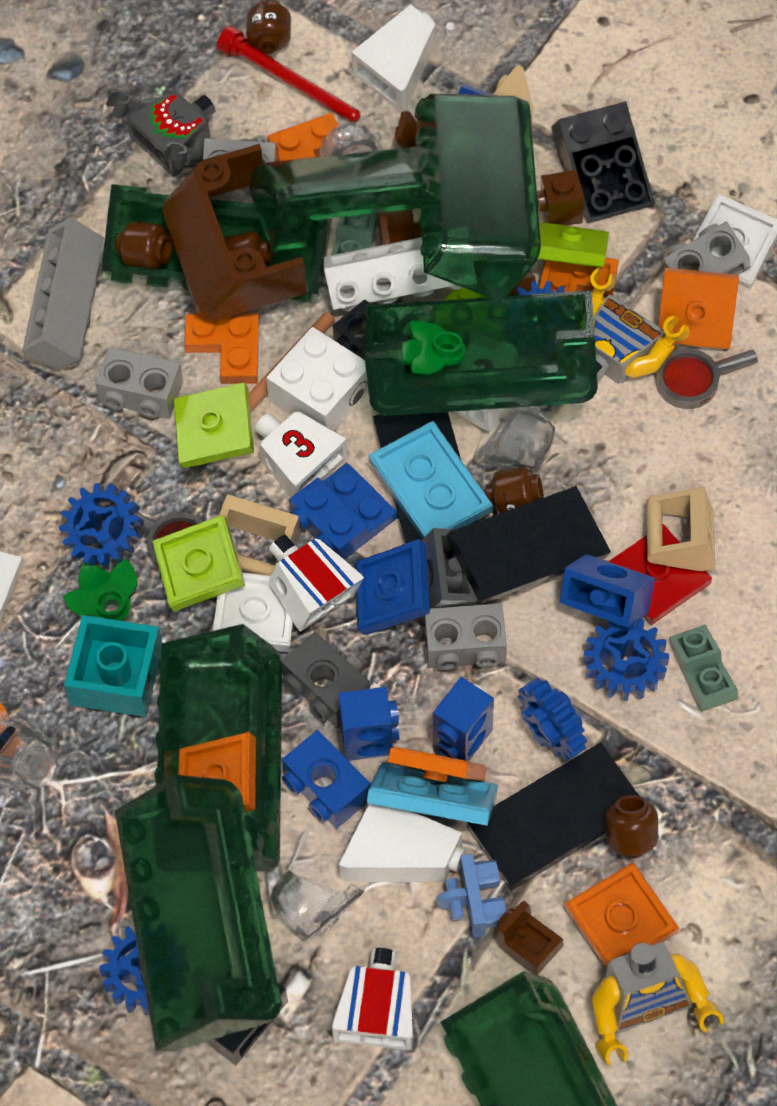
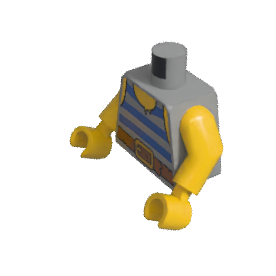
M595 269L590 278L594 290L593 292H588L581 309V318L578 319L582 329L581 332L577 333L576 338L580 343L579 356L585 361L578 370L579 375L587 383L595 385L603 375H606L616 383H624L630 377L637 378L657 372L674 350L675 346L673 343L675 341H683L689 336V327L683 325L678 333L673 334V328L679 322L678 317L670 316L667 318L663 329H661L609 294L605 299L603 297L604 292L611 290L615 286V276L610 274L608 282L600 286L598 278L601 275L602 269Z
M639 943L631 949V953L612 959L608 963L606 977L592 995L597 1032L603 1036L598 1042L596 1050L608 1066H611L609 1055L614 1049H616L618 1057L623 1062H626L628 1059V1050L615 1037V1031L618 1034L691 1007V1003H696L693 1012L694 1017L704 1032H708L703 1023L708 1015H715L720 1025H723L724 1019L714 1002L707 1000L710 994L697 965L679 953L669 954L664 943L654 945Z

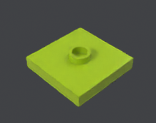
M538 222L531 257L534 259L602 268L605 263L609 231Z
M245 382L174 398L178 459L183 469L254 453L249 391Z
M224 515L152 541L169 607L173 612L245 586L229 524Z

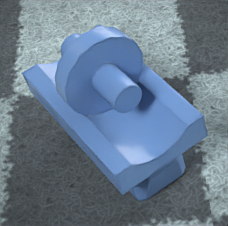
M473 854L460 855L462 864L460 872L463 888H459L457 878L445 880L447 891L437 896V904L441 909L451 910L453 920L463 919V907L467 906L473 938L485 937L486 928L497 926L500 918L506 912L503 897L482 900L480 889L498 887L500 885L496 861L474 862Z

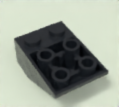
M626 101L561 118L551 126L564 170H577L585 198L583 215L587 223L655 205Z

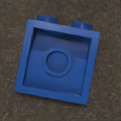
M348 462L323 481L317 477L289 499V513L299 516L300 530L306 529L314 539H320L344 560L397 519V511Z

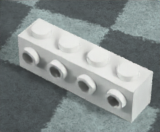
M467 228L324 257V271L333 310L342 308L343 311H351L364 299L368 302L377 301L380 304H387L398 300L399 296L413 294L416 297H422L432 294L435 291L434 289L444 287L462 289L469 286L470 282L477 281Z

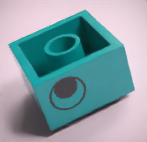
M82 615L64 683L69 704L147 717L163 650L159 627Z

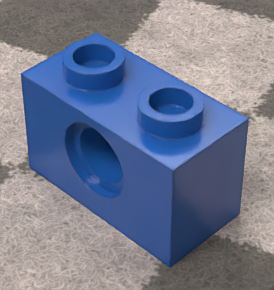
M586 554L565 567L559 603L629 628L649 614L655 578Z
M318 729L281 759L283 782L295 795H298L300 792L310 802L308 804L310 810L321 822L324 823L328 820L335 829H338L367 804L371 783ZM321 777H329L334 780L331 785L326 787H320L314 783Z

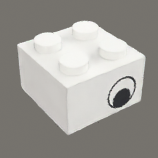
M311 327L266 377L268 399L290 415L294 412H301L334 431L371 390V364L314 327Z

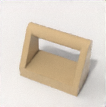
M705 487L655 495L647 499V559L650 563L695 571L716 569L714 511ZM662 513L690 518L691 541L663 546Z
M227 494L220 515L225 516L230 530L231 527L272 540H277L286 534L295 545L297 544L301 535L299 516ZM237 554L241 571L271 576L276 564H269Z

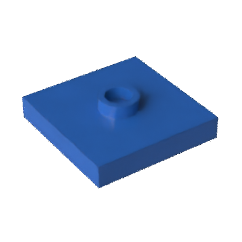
M417 539L356 561V570L364 577L357 590L358 631L368 635L430 613L426 543Z

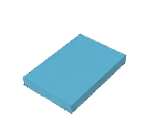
M434 421L368 455L369 463L422 540L433 528L458 529L493 512L492 503Z
M383 763L380 765L368 791L367 803L488 825L497 798L499 785L448 775L447 782L424 778V770Z

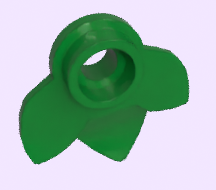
M422 321L410 322L412 340L390 346V353L395 359L404 364H412L411 372L421 375L434 374L441 371L445 366L456 365L465 358L466 347L458 334L445 331L439 325Z
M127 559L119 562L110 573L95 565L91 566L83 563L78 577L79 589L63 596L65 603L71 612L81 617L86 615L125 621L131 612L129 598L137 589L138 580L136 572ZM110 605L119 607L115 611H106V608Z

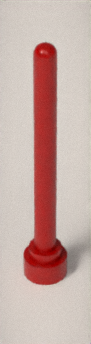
M229 25L220 34L216 44V48L229 57L241 55L350 122H357L360 119L361 115L358 109L249 45L247 39L244 38V33Z

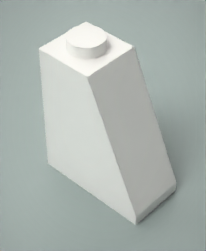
M410 4L352 51V73L400 112L407 109L435 47V23L427 13H421Z
M369 803L339 863L340 879L346 882H445L451 870L455 872L459 870L461 866L460 855H465L466 849L462 848V832L412 811Z

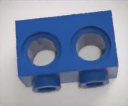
M463 677L459 678L433 711V745H435L436 751L441 756L469 761L493 731L494 698Z
M387 687L338 693L345 758L348 761L389 756L390 749L393 748V741L400 740L397 702L396 700H388Z

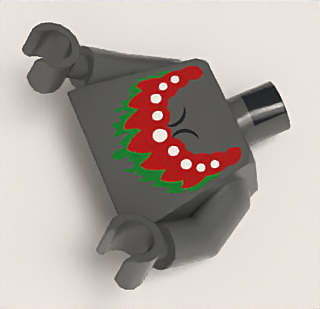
M115 89L111 91L106 105L114 107L113 115L116 118H122L124 114L127 115L130 138L171 176H177L187 165L199 164L203 161L204 138L210 139L207 118L216 112L214 104L206 95H202L190 104L178 92H171L164 97L139 100L130 98L122 90Z

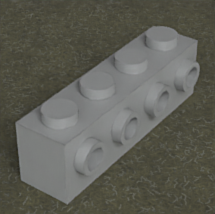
M71 217L48 230L22 349L23 353L55 371L79 361L82 356L85 329L90 321L89 310L91 300L97 287L95 283L97 271L103 258L101 252L104 237Z

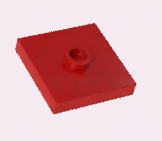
M662 524L663 546L680 543L669 529ZM647 535L608 561L655 578L649 614L644 616L651 626L708 587L712 582V577L706 571H695L650 563L647 559Z

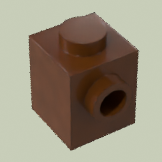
M577 170L541 175V187L539 191H535V199L538 212H543L546 223L566 226L583 223L585 198Z

